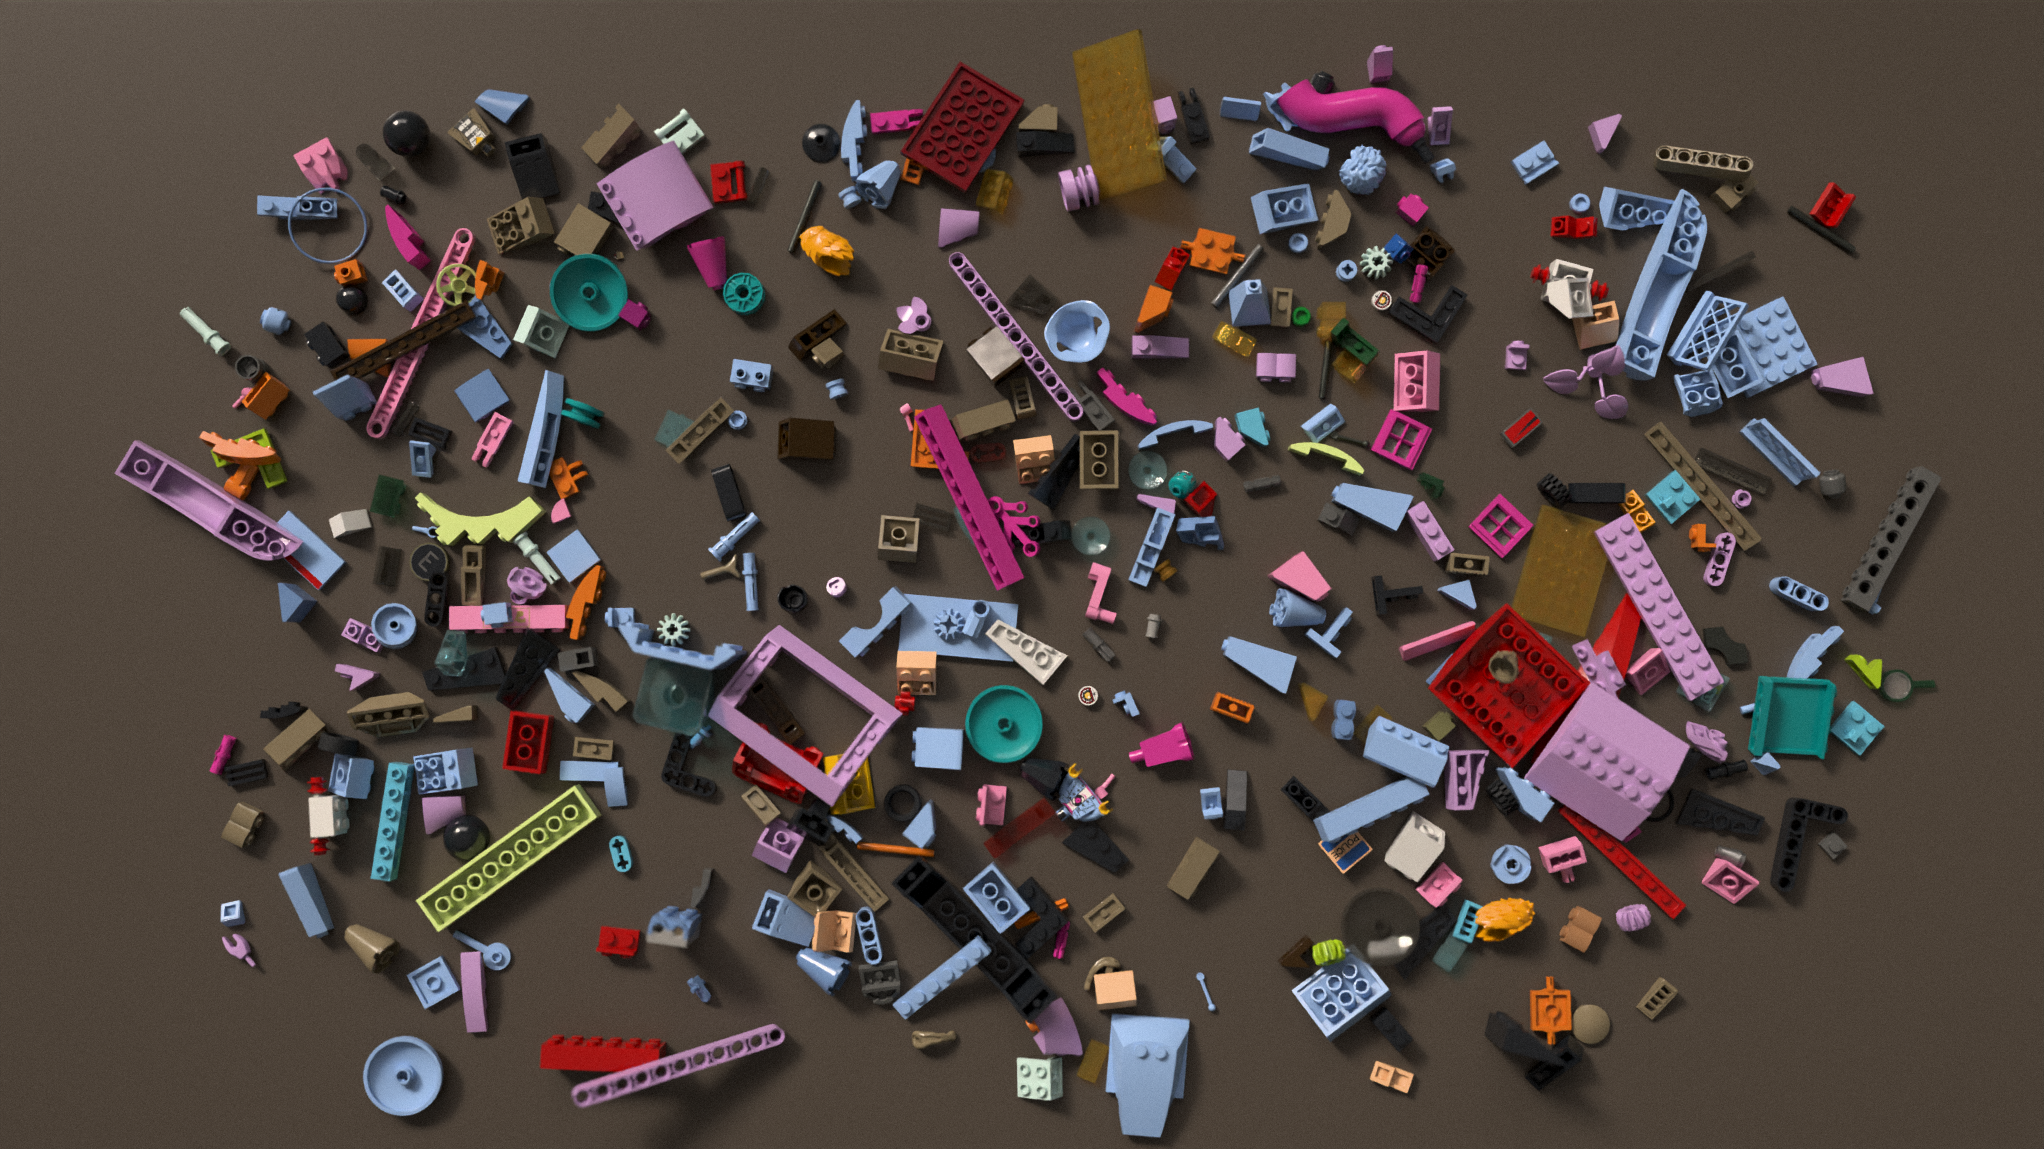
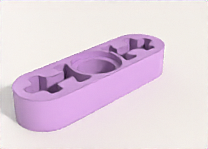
M1721 533L1715 539L1714 544L1717 545L1716 548H1712L1704 573V582L1708 586H1719L1724 581L1736 543V539L1731 533ZM1727 537L1729 544L1724 546V542L1721 540ZM1723 546H1724V549H1723V550H1727V552H1725V551H1718V548H1719V549H1722ZM1717 554H1721L1724 557L1722 565H1718L1715 562ZM1712 566L1714 568H1721V571H1716V569H1712ZM1715 574L1718 580L1712 582L1710 575Z

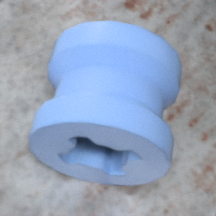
M855 186L848 187L838 194L839 198L844 202L843 206L845 209L852 208L862 201L861 197L856 194Z
M1350 260L1341 262L1336 269V276L1343 282L1352 280L1357 273L1356 264Z
M837 379L826 384V388L830 391L829 397L831 400L848 394L847 389L844 388V379Z

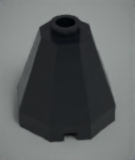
M1029 758L1027 761H1023L1020 771L1022 772V777L1044 797L1055 800L1057 796H1054L1055 792L1059 793L1063 779L1068 773L1065 768H1069L1070 764L1063 761Z

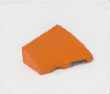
M482 260L479 261L475 278L476 298L483 300L484 295L489 296L492 292L498 291L504 276L503 271Z
M347 339L350 358L353 360L388 340ZM391 363L375 372L389 377Z

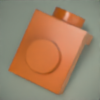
M1706 524L1692 525L1689 531L1691 548H1698V552H1710V549L1716 548L1717 544L1706 543Z

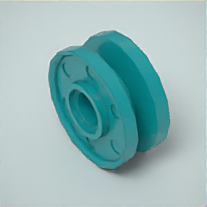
M741 272L734 274L724 285L723 296L725 302L734 312L740 315L756 313L765 302L764 286L750 273ZM743 290L749 291L746 298L740 297V293Z
M566 398L565 403L571 406L572 410H562L561 415L578 423L597 429L600 428L601 424L593 419L594 416L604 417L605 412L585 403Z

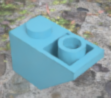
M1259 407L1235 414L1234 417L1239 434L1261 447L1269 445L1270 435L1268 430L1264 429L1265 417L1263 412L1259 411Z

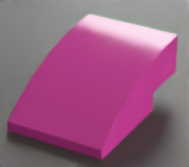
M389 205L385 206L388 228L395 245L409 264L421 270L431 261L419 247L425 241L398 211Z

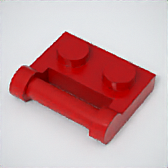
M744 161L710 164L714 203L748 200L747 193H745ZM731 170H736L737 194H733Z

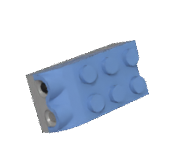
M667 906V908L662 909L652 917L646 942L686 948L699 937L703 914L698 913L696 909L678 911L679 907Z

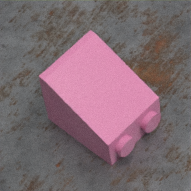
M1304 551L1296 554L1268 575L1269 579L1310 601L1316 600L1318 602L1329 595L1327 591L1331 589Z

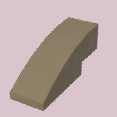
M466 544L462 548V605L482 606L486 572V545Z
M583 671L573 672V675L597 702H602L605 699L616 712L621 711L631 702L622 691L606 680Z

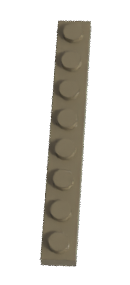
M1659 422L1644 434L1692 488L1723 527L1734 535L1736 542L1744 551L1760 542L1762 539L1760 535L1662 422Z

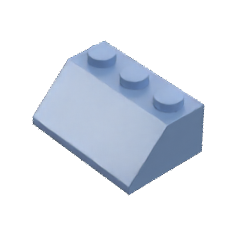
M1739 329L1735 330L1712 367L1727 398L1765 381ZM1720 339L1711 342V348L1717 346ZM1707 345L1702 347L1703 351L1708 350Z
M929 800L903 833L920 848L924 845L928 847L936 837L934 833L936 830L933 800Z
M994 861L963 888L1000 934L1030 910V905L1019 894Z

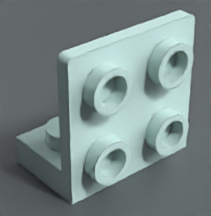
M1055 1056L1046 1060L1017 1058L1018 1097L1049 1101L1062 1097V1057Z

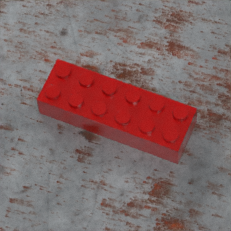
M559 1034L552 1035L551 1038L541 1044L540 1069L621 1072L665 1058L666 1042H661V1039L642 1041L641 1038H630V1041L622 1040V1037H611L610 1040H604L602 1036H592L591 1039H584V1036L574 1035L572 1038H564V1035ZM663 1066L657 1068L656 1073H659Z

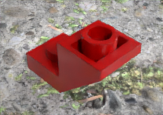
M1569 215L1552 217L1551 236L1574 239L1597 237L1598 218H1574Z

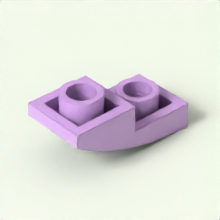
M349 619L341 635L380 653L383 645L377 641L372 632V627L355 619Z

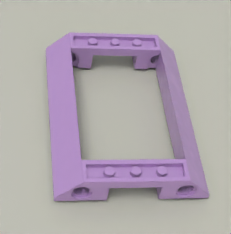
M778 625L762 639L721 691L708 717L833 807L856 777L857 770L876 745H880L903 713ZM782 650L873 716L828 776L736 710L746 700V693L767 666H772L778 659V654Z

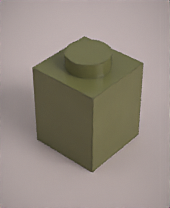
M1439 711L1422 727L1434 740L1440 741L1456 725L1453 723L1454 718L1448 712Z

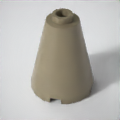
M359 924L349 926L344 933L345 941L373 974H379L392 963L390 959L393 954L397 956L399 953L400 943L397 940Z

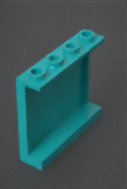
M1759 676L1748 750L1754 756H1762L1763 752L1817 755L1820 759H1824L1825 753L1828 751L1827 738L1831 732L1830 720L1834 714L1833 701L1837 696L1836 685L1830 680Z

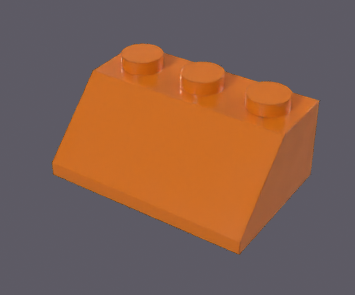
M1152 285L1149 286L1134 332L1138 333L1161 322L1164 316H1168L1174 300L1170 298L1172 292Z

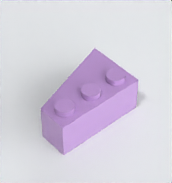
M1489 750L1448 751L1447 761L1444 766L1446 809L1473 810L1479 789L1480 776L1483 774V766Z

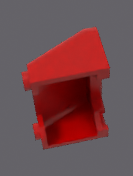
M754 722L770 734L767 725ZM779 740L818 769L824 754L818 748L811 746L802 750ZM742 742L733 760L732 773L736 777L757 785L786 800L801 804L808 789Z

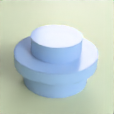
M734 411L728 417V423L735 430L743 429L747 424V416L742 411Z

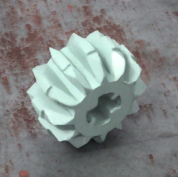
M1375 246L1373 250L1368 248L1366 250L1367 254L1363 253L1361 256L1363 261L1360 262V265L1365 266L1362 272L1368 271V278L1372 274H1374L1375 279H1378L1379 275L1385 277L1386 272L1391 271L1389 265L1393 263V260L1388 259L1391 253L1385 255V248L1379 251L1378 246ZM1375 260L1379 261L1377 266L1374 265Z
M672 613L671 619L668 615H665L666 623L659 621L663 628H657L658 632H663L659 639L665 638L664 644H668L671 641L672 646H676V642L683 644L681 637L688 639L689 636L684 633L685 631H691L690 628L684 627L689 622L687 620L682 622V615L677 618L676 614ZM673 626L678 628L674 635H672L673 632H670V628H673Z

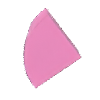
M561 499L553 507L551 513L553 524L572 517L565 499Z

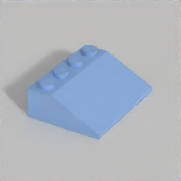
M1353 944L1345 950L1346 956L1343 961L1334 965L1323 966L1292 990L1330 1042L1392 996L1387 986Z

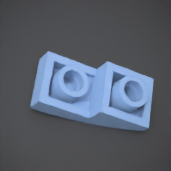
M831 814L826 817L827 822L835 826L833 831L836 830L838 833L843 828L846 830L844 834L850 842L854 841L857 843L863 838L844 819Z

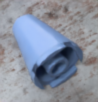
M810 948L801 949L796 956V960H798L797 965L831 997L835 995L833 991L835 989L840 990L850 972L847 970L848 965L852 966V963L846 959L823 952H814Z

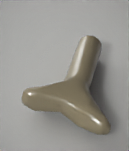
M735 554L732 560L725 566L701 572L702 580L724 573H730L740 578V573L736 569L738 556Z

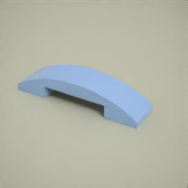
M1186 420L1165 425L1146 436L1139 443L1138 450L1157 445V437L1188 428H1192L1194 435L1212 430L1213 424L1204 421Z

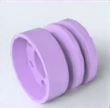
M1091 165L1085 166L1086 175L1083 174L1082 168L1078 167V177H1074L1070 169L1058 172L1061 193L1067 212L1080 209V200L1082 199L1086 207H1090V197L1094 205L1099 204L1098 181Z

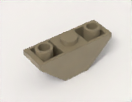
M1334 190L1332 195L1328 194L1325 203L1328 206L1327 213L1323 212L1320 221L1323 227L1321 231L1318 230L1315 242H1318V249L1338 240L1347 232L1351 212L1338 190Z

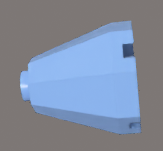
M885 160L862 173L856 179L855 188L865 201L869 199L873 201L872 206L886 209L891 203L901 174L900 167L894 161Z

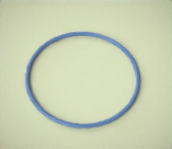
M317 188L306 192L294 203L289 213L288 230L294 245L303 255L319 263L336 264L350 259L362 248L367 236V220L359 203L349 194L334 188ZM317 191H334L345 195L357 205L364 220V236L359 247L351 255L336 261H324L308 255L299 247L292 234L291 218L297 204L307 195Z

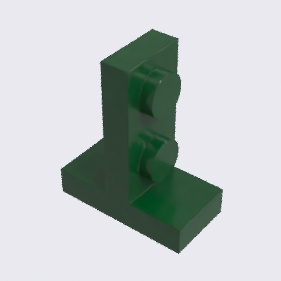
M1344 317L1330 331L1333 345L1338 349L1342 347L1366 367L1380 353L1376 347L1350 328L1349 321Z

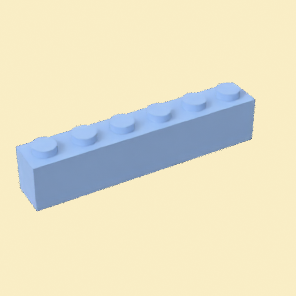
M1406 776L1314 819V823L1322 841L1335 843L1341 840L1340 836L1347 834V836L1358 832L1357 828L1361 826L1364 828L1375 824L1374 820L1378 818L1380 820L1386 819L1395 810L1400 812L1407 809V805L1412 802L1417 804L1424 801L1423 797L1429 795V792L1424 783Z

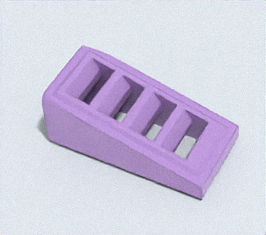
M1142 494L1137 495L1136 500L1154 509L1158 507L1174 514L1175 500Z

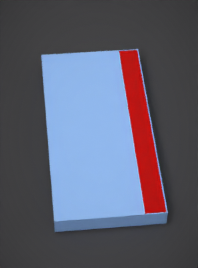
M288 510L277 523L304 542L294 553L284 557V559L317 590H321L343 567L346 561L292 511Z

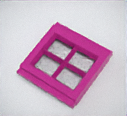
M1390 409L1371 451L1407 469L1413 470L1432 429Z
M1499 494L1468 527L1500 558H1503L1531 529L1533 524Z

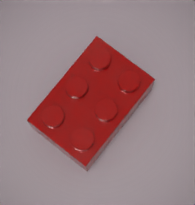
M510 711L502 769L536 774L546 773L554 723L553 715Z

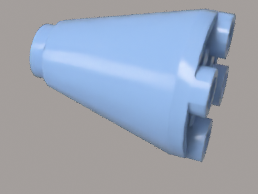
M1281 588L1277 590L1275 603L1271 604L1269 610L1270 615H1273V625L1278 627L1323 624L1326 618V610L1322 609L1321 606L1290 590Z

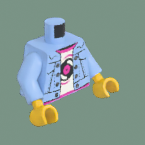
M1076 763L1073 764L1063 779L1059 790V801L1064 805L1055 812L1059 819L1063 822L1072 815L1075 820L1079 819L1082 822L1097 820L1103 815L1112 812L1113 808L1110 810L1106 808V804L1109 801L1101 802L1082 777L1078 776L1082 773L1083 769L1077 772L1074 769Z

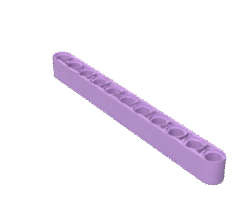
M960 252L953 253L949 258L951 270L995 327L997 326L1023 356L1027 368L1065 417L1071 422L1079 421L1083 415L1082 406L967 258ZM955 259L963 261V264L958 267L952 263ZM969 273L975 276L973 281L970 282L964 279L965 275ZM979 288L986 290V294L982 297L976 295V291ZM991 303L998 306V309L994 312L987 309ZM1002 318H1006L1010 323L1008 326L1003 327L999 324V321ZM1014 333L1021 335V339L1017 342L1012 341L1010 338ZM1025 348H1030L1033 354L1026 357L1022 354V351ZM1042 363L1045 368L1043 371L1038 372L1034 369V365ZM1048 378H1054L1056 385L1049 387L1045 382ZM1065 393L1068 396L1067 401H1059L1057 398L1058 394ZM1077 408L1080 414L1077 417H1072L1069 414V410Z
M776 1024L763 1026L580 1084L573 1089L572 1097L576 1105L586 1107L779 1045L784 1041L785 1033ZM778 1030V1036L771 1039L770 1034L772 1031ZM755 1036H759V1042L756 1045H752V1039ZM737 1042H741L740 1049L734 1051L732 1048L733 1045ZM722 1048V1054L715 1057L713 1055L714 1051ZM702 1054L703 1060L699 1063L694 1062L695 1057ZM683 1060L684 1066L680 1069H676L675 1064L678 1061ZM665 1067L663 1074L656 1075L657 1068ZM646 1073L644 1080H636L638 1074ZM620 1079H626V1084L623 1087H617V1082ZM599 1086H607V1089L604 1093H597V1089ZM580 1092H587L585 1099H577V1095Z

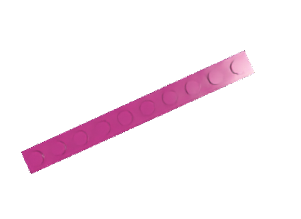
M940 404L922 411L914 418L996 590L998 591L1023 579L1024 576L942 405Z

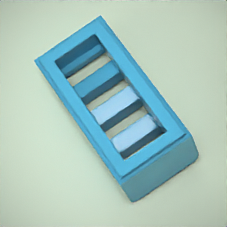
M1464 899L1453 933L1454 937L1472 944L1479 926L1475 923L1478 917L1476 913L1483 906ZM1469 908L1476 910V913L1469 912ZM1466 915L1473 917L1474 920L1470 921L1465 917ZM1463 922L1472 925L1471 929L1462 926ZM1460 930L1469 932V936L1459 933Z

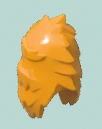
M822 225L811 227L800 235L803 251L812 258L817 266L835 276L849 275L851 264L848 260H854L852 254L854 249L848 240L828 231Z
M1521 898L1491 901V903L1486 904L1476 913L1478 917L1475 923L1479 926L1475 937L1482 938L1485 942H1498L1521 932L1533 921V916L1536 914L1533 911L1534 903L1524 901Z

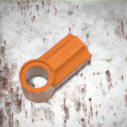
M241 464L235 475L226 481L224 491L240 500L245 499L251 490L250 484L259 471L258 465Z

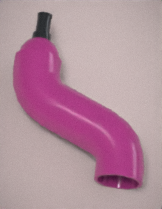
M1305 79L1291 87L1277 100V104L1283 113L1304 130L1315 133H1333L1378 126L1387 132L1392 141L1395 140L1400 145L1411 146L1413 151L1416 150L1424 164L1435 157L1425 144L1424 116L1409 98L1398 91L1388 88H1365L1320 94L1315 90L1310 81Z

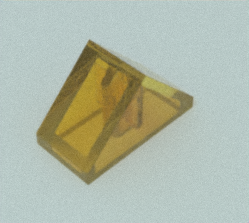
M1299 683L1308 720L1314 721L1328 696L1306 683Z

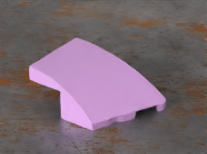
M1060 997L1054 1000L1034 1020L1040 1032L1033 1038L1044 1055L1057 1054L1065 1056L1066 1054H1071L1079 1057L1083 1054L1079 1034L1065 1002Z

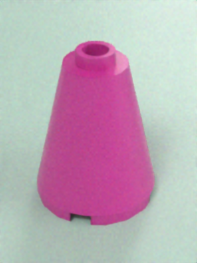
M724 236L687 245L708 288L712 287L713 291L724 288L723 284L727 282Z

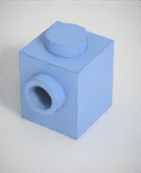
M511 603L482 605L481 619L485 625H491V628L503 627V623L513 622Z

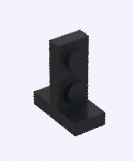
M1382 575L1371 577L1376 615L1387 614L1385 598H1387L1388 602L1398 601L1400 596H1406V599L1418 598V594H1423L1422 586L1384 590Z

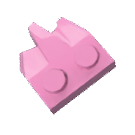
M327 137L293 155L305 177L316 189L325 188L327 185L330 188L339 190L340 187L337 179L347 180L348 169Z

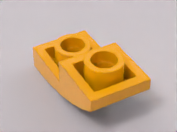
M1634 490L1626 494V503H1618L1624 514H1630L1640 533L1655 525L1654 519L1644 508V502Z

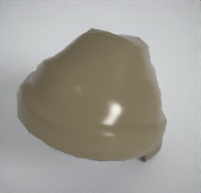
M1498 651L1490 659L1489 670L1497 681L1511 683L1517 679L1519 674L1517 654L1513 651Z

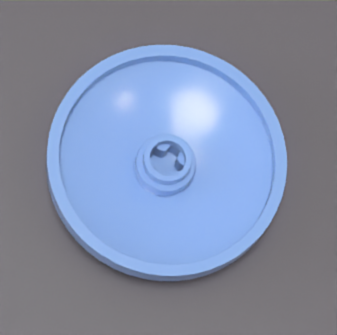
M411 1036L394 1037L380 1044L368 1057L363 1072L364 1087L371 1101L381 1110L399 1116L412 1115L428 1107L438 1096L444 1078L443 1065L437 1052L425 1041Z

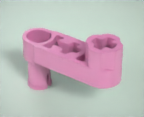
M1093 562L1088 579L1097 582L1085 617L1113 624L1117 613L1102 609L1099 606L1111 568Z

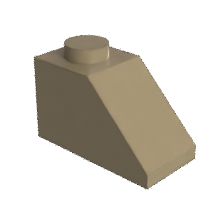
M1044 104L1042 107L1036 108L1019 124V132H1057L1058 107Z

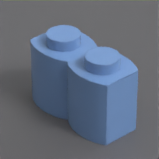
M1335 701L1333 706L1335 719L1331 726L1333 738L1346 740L1352 738L1354 733L1352 720L1356 713L1354 701Z

